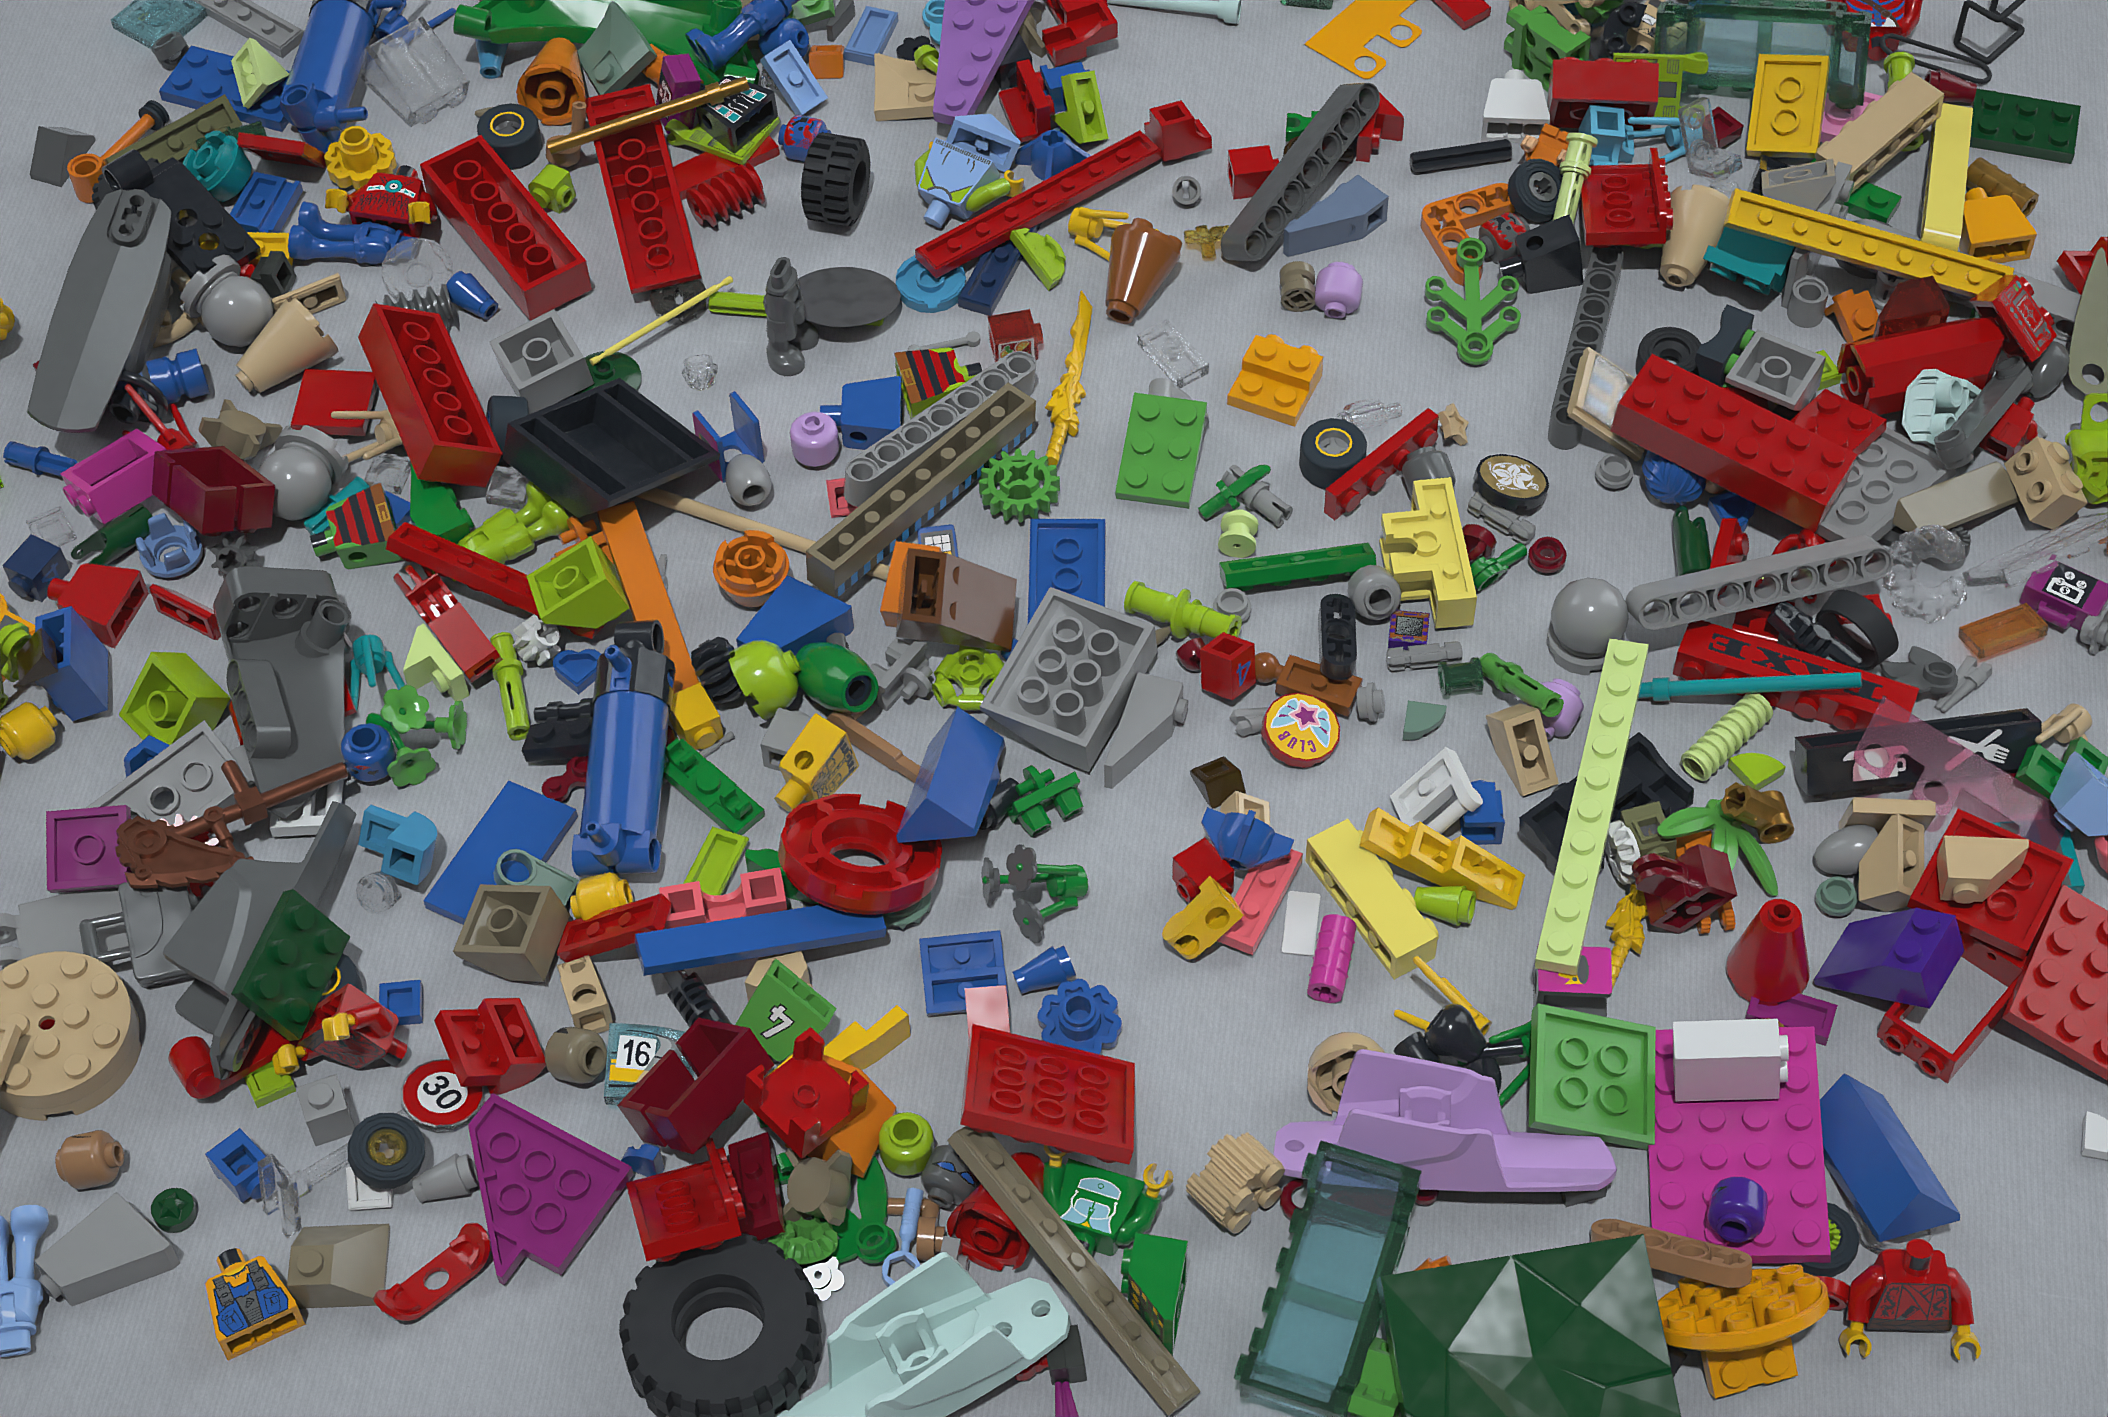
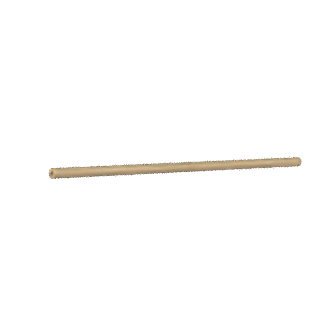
M658 488L650 489L636 496L743 533L746 530L766 532L774 537V542L805 554L806 550L816 543V541ZM878 563L866 574L887 581L890 566Z

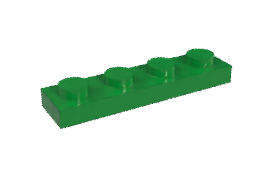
M1367 542L1219 562L1220 577L1226 589L1236 588L1241 591H1247L1254 588V585L1269 583L1272 586H1284L1290 584L1291 580L1303 578L1310 581H1322L1327 579L1329 575L1344 573V575L1352 576L1362 567L1376 565V554Z

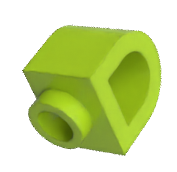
M552 164L546 165L528 185L530 194L542 208H548L559 214L576 197L570 172Z

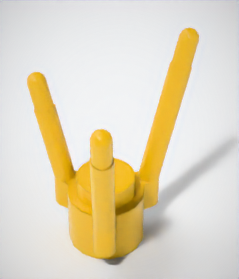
M1076 207L1069 219L1068 232L1070 235L1076 236L1075 244L1084 246L1109 261L1110 252L1090 240L1093 237L1099 238L1103 227L1116 229L1119 225L1130 224L1109 220H1126L1129 214L1126 212Z
M1415 956L1413 963L1453 1004L1462 1005L1471 1013L1476 1025L1485 1036L1492 1021L1475 1009L1445 977L1440 978L1420 957ZM1399 1009L1394 1011L1395 1017L1423 1030H1426L1430 1024L1426 1020Z

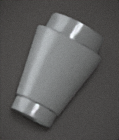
M455 1153L419 1176L412 1178V1185L415 1195L421 1203L426 1200L430 1201L470 1194L471 1188L479 1186V1181L470 1155L459 1156Z

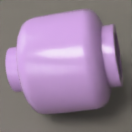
M1330 263L1328 267L1320 270L1317 275L1315 285L1316 306L1323 310L1326 316L1331 318H1343L1346 314L1356 311L1361 300L1362 276L1356 271L1354 266L1348 263Z
M821 412L804 413L794 420L789 432L794 457L800 463L813 467L831 462L836 457L839 449L838 430L835 421L830 416Z
M1556 678L1552 682H1542V685L1562 696L1560 699L1564 701L1561 712L1554 717H1547L1540 712L1546 737L1551 739L1553 736H1567L1570 734L1584 708V704L1579 697L1581 693L1575 686L1562 679Z

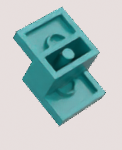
M1725 227L1716 248L1709 245L1703 259L1712 264L1709 270L1733 282H1736L1738 276L1744 278V285L1757 292L1769 295L1771 290L1781 293L1787 280L1791 257L1796 247Z

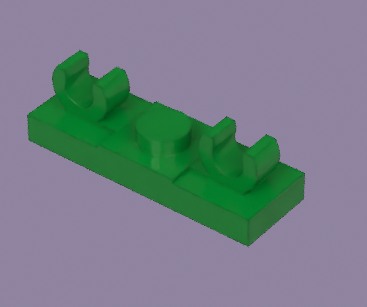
M676 738L666 747L663 777L723 830L743 835L765 817L764 808L684 739L679 740Z

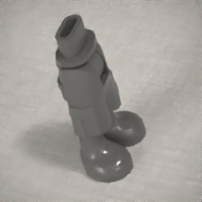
M780 257L776 260L770 271L765 288L766 295L763 301L765 313L767 314L766 332L769 339L766 353L768 364L775 373L782 376H795L805 368V358L800 350L814 348L819 342V336L816 327L810 322L804 321L805 306L797 270L791 266L789 258Z

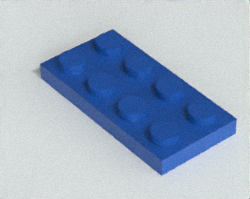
M191 45L159 90L163 101L193 109H198L225 94L239 120L242 122L283 132L289 123L283 116L280 108L281 94L288 77L248 109L243 107L231 62L234 56Z

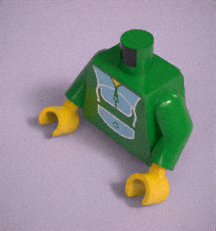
M1043 1145L1045 1153L1050 1157L1049 1162L1044 1164L1043 1197L1091 1256L1093 1251L1113 1256L1120 1246L1129 1245L1134 1241L1135 1232L1144 1234L1151 1228L1162 1199L1159 1192L1161 1189L1169 1187L1173 1182L1174 1177L1171 1170H1167L1163 1181L1157 1184L1153 1179V1173L1157 1168V1164H1150L1144 1170V1181L1070 1158H1068L1065 1165L1062 1163V1157L1067 1155V1153H1056L1050 1146Z

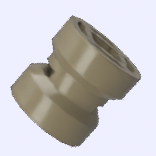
M1293 261L1284 265L1279 274L1282 287L1281 303L1283 307L1293 312L1309 310L1315 305L1316 288L1314 286L1315 270L1313 266L1303 261Z

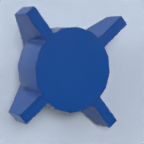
M1056 127L1053 130L1042 133L1035 140L1019 148L1015 155V164L1031 166L1034 175L1045 181L1091 155L1073 144L1070 138L1062 132V128Z
M1207 807L1201 821L1222 860L1225 859L1232 868L1243 871L1288 857L1294 839L1275 833L1272 827L1255 818L1256 812L1249 810L1247 815L1236 812L1224 814Z

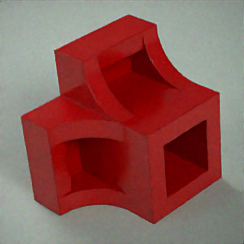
M1182 100L1149 109L1150 122L1144 123L1145 135L1161 149L1163 161L1177 160L1183 156L1212 148V136L1201 121L1194 118Z

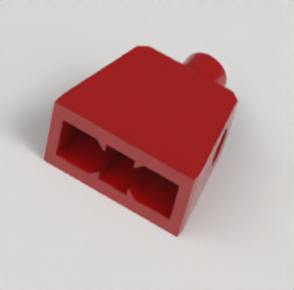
M88 563L80 565L70 581L53 578L47 590L48 598L57 601L58 609L72 606L101 643L111 648H116L149 594L141 571Z

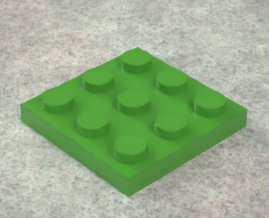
M1538 1003L1532 1009L1529 1127L1566 1135L1595 1136L1601 1138L1603 1142L1649 1150L1648 1145H1655L1656 1027Z

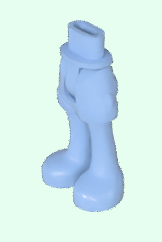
M22 1205L14 1208L10 1213V1226L15 1240L16 1251L15 1276L10 1281L7 1264V1250L10 1237L9 1224L0 1215V1357L30 1352V1336H33L37 1331L35 1322L39 1305L43 1300V1287L38 1280H35V1248L38 1239L44 1234L49 1224L47 1209L39 1205Z

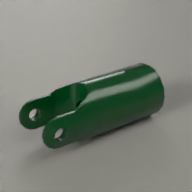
M141 503L137 504L75 546L71 552V557L79 560L91 551L103 550L101 554L92 559L88 564L109 565L134 548L137 538L141 537L145 540L150 535L148 519L153 517L144 505Z
M1680 506L1673 514V534L1678 576L1708 570L1711 565L1709 538L1705 519L1697 517L1692 522L1689 520L1687 507Z

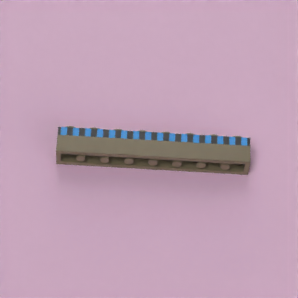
M1009 382L1006 383L806 550L807 580L826 594L837 599L894 550L896 541L904 542L981 476V469L989 468L990 458L999 461L1002 451L1009 453L1035 431L1036 400Z

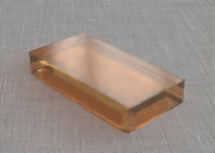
M2027 603L1960 626L1958 637L1979 659L2046 636L2048 624Z

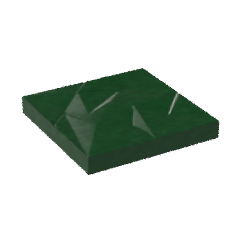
M1644 1234L1385 1275L1376 1279L1401 1417H1681Z

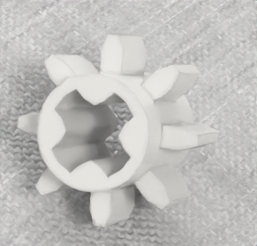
M532 615L513 630L518 636L513 647L518 655L523 658V661L536 660L538 666H541L561 651L560 647L556 645L559 637L562 636L557 627L553 624H544L542 620H538L536 615Z

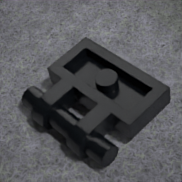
M583 698L580 700V703L573 704L555 701L549 702L544 707H536L534 709V719L539 724L530 725L521 750L526 762L588 756L594 711L593 698Z

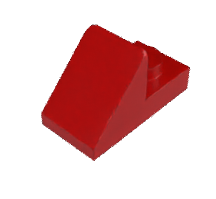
M1380 92V102L1377 110L1358 134L1356 161L1370 163L1372 149H1379L1381 139L1402 141L1404 116Z

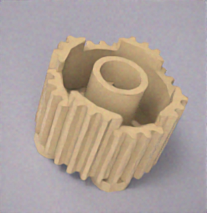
M1248 1132L1241 1134V1137L1239 1136L1237 1139L1232 1135L1226 1134L1223 1139L1218 1140L1216 1145L1213 1144L1207 1153L1211 1160L1205 1165V1169L1200 1172V1177L1193 1172L1186 1185V1191L1220 1225L1228 1228L1232 1233H1239L1249 1223L1252 1213L1256 1212L1260 1205L1264 1209L1271 1207L1282 1193L1277 1184L1285 1172L1284 1166Z

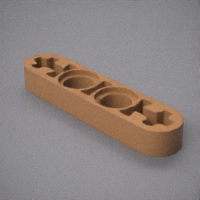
M1618 1219L1597 1220L1591 1226V1242L1644 1234L1650 1267L1653 1269L1727 1288L1744 1287L1750 1284L1752 1280V1258L1743 1251Z

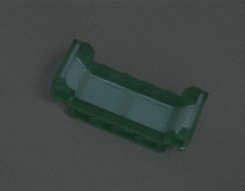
M1669 0L1660 2L1657 10L1654 54L1685 55L1696 52L1707 54L1709 62L1707 73L1694 74L1683 71L1681 93L1687 92L1689 85H1698V88L1703 90H1715L1718 86L1732 87L1737 92H1750L1755 87L1759 54L1829 56L1830 68L1826 92L1829 93L1828 99L1834 102L1837 108L1853 109L1856 108V105L1863 106L1872 13L1864 10L1859 11V13L1847 12V4L1838 1L1688 0V4H1682Z
M1320 1140L1316 1154L1308 1153L1301 1176L1308 1180L1307 1197L1303 1209L1297 1207L1294 1209L1288 1230L1289 1233L1294 1234L1290 1248L1282 1247L1279 1253L1275 1272L1281 1275L1277 1287L1269 1286L1266 1292L1262 1312L1267 1313L1263 1329L1255 1327L1248 1348L1249 1355L1241 1353L1235 1369L1234 1379L1240 1381V1397L1248 1399L1249 1396L1315 1417H1348L1347 1411L1351 1396L1360 1381L1368 1349L1377 1336L1383 1317L1376 1279L1380 1276L1397 1273L1410 1227H1408L1421 1187V1170Z

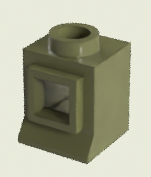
M1659 801L1621 811L1620 821L1626 827H1629L1634 834L1640 857L1655 853L1675 860L1676 838L1666 839L1657 832L1658 826L1666 819Z

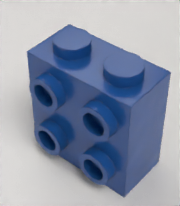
M72 606L37 616L35 618V632L43 628L55 642L58 672L36 680L35 683L38 686H43L51 696L54 705L58 709L61 708L72 721L108 710V650Z

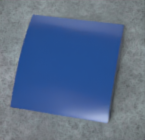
M1000 930L919 939L927 1016L966 1012L965 988L1006 985L1007 989Z

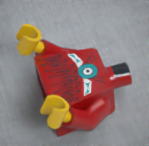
M407 165L400 166L396 175L380 172L373 174L367 184L351 194H347L346 191L341 189L326 190L325 208H337L339 213L349 212L352 224L372 222L395 229L396 232L397 230H403L405 236L416 237L419 239V242L423 224H431L438 217L432 196L425 192L423 181L418 178L417 171Z

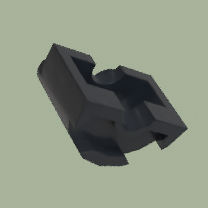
M1629 2L1612 8L1596 17L1590 26L1591 31L1589 35L1591 37V53L1595 60L1599 58H1610L1613 60V53H1629L1631 45L1626 41V32L1631 27H1639L1647 5Z

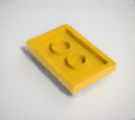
M1759 54L1746 148L1748 156L1760 157L1763 154L1768 157L1815 158L1821 140L1830 68L1829 56Z

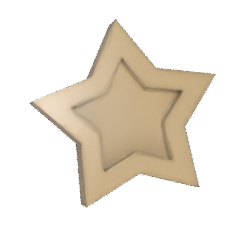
M1454 403L1446 406L1445 411L1437 413L1442 424L1440 430L1444 433V439L1452 438L1460 446L1468 443L1465 429L1469 422L1460 416Z

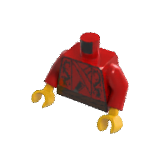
M348 983L317 1004L296 1047L293 1044L283 1045L272 1057V1061L277 1075H286L299 1070L298 1058L302 1061H307L321 1055L354 1069H362L378 1058L393 1066H397L406 1054L407 1044L393 1037L399 1021L397 1015Z
M1912 1239L1907 1243L1905 1250L1885 1249L1881 1251L1874 1265L1869 1266L1852 1281L1846 1320L1851 1321L1850 1327L1844 1329L1839 1337L1840 1345L1848 1356L1851 1343L1857 1339H1861L1859 1352L1862 1357L1866 1358L1870 1354L1872 1344L1863 1332L1865 1323L1866 1329L1948 1332H1951L1952 1325H1956L1957 1332L1951 1338V1345L1956 1358L1960 1360L1959 1347L1965 1342L1973 1344L1974 1355L1976 1359L1979 1358L1981 1347L1976 1335L1970 1329V1324H1974L1970 1288L1957 1269L1947 1266L1945 1254L1939 1250H1933L1929 1242L1923 1239Z

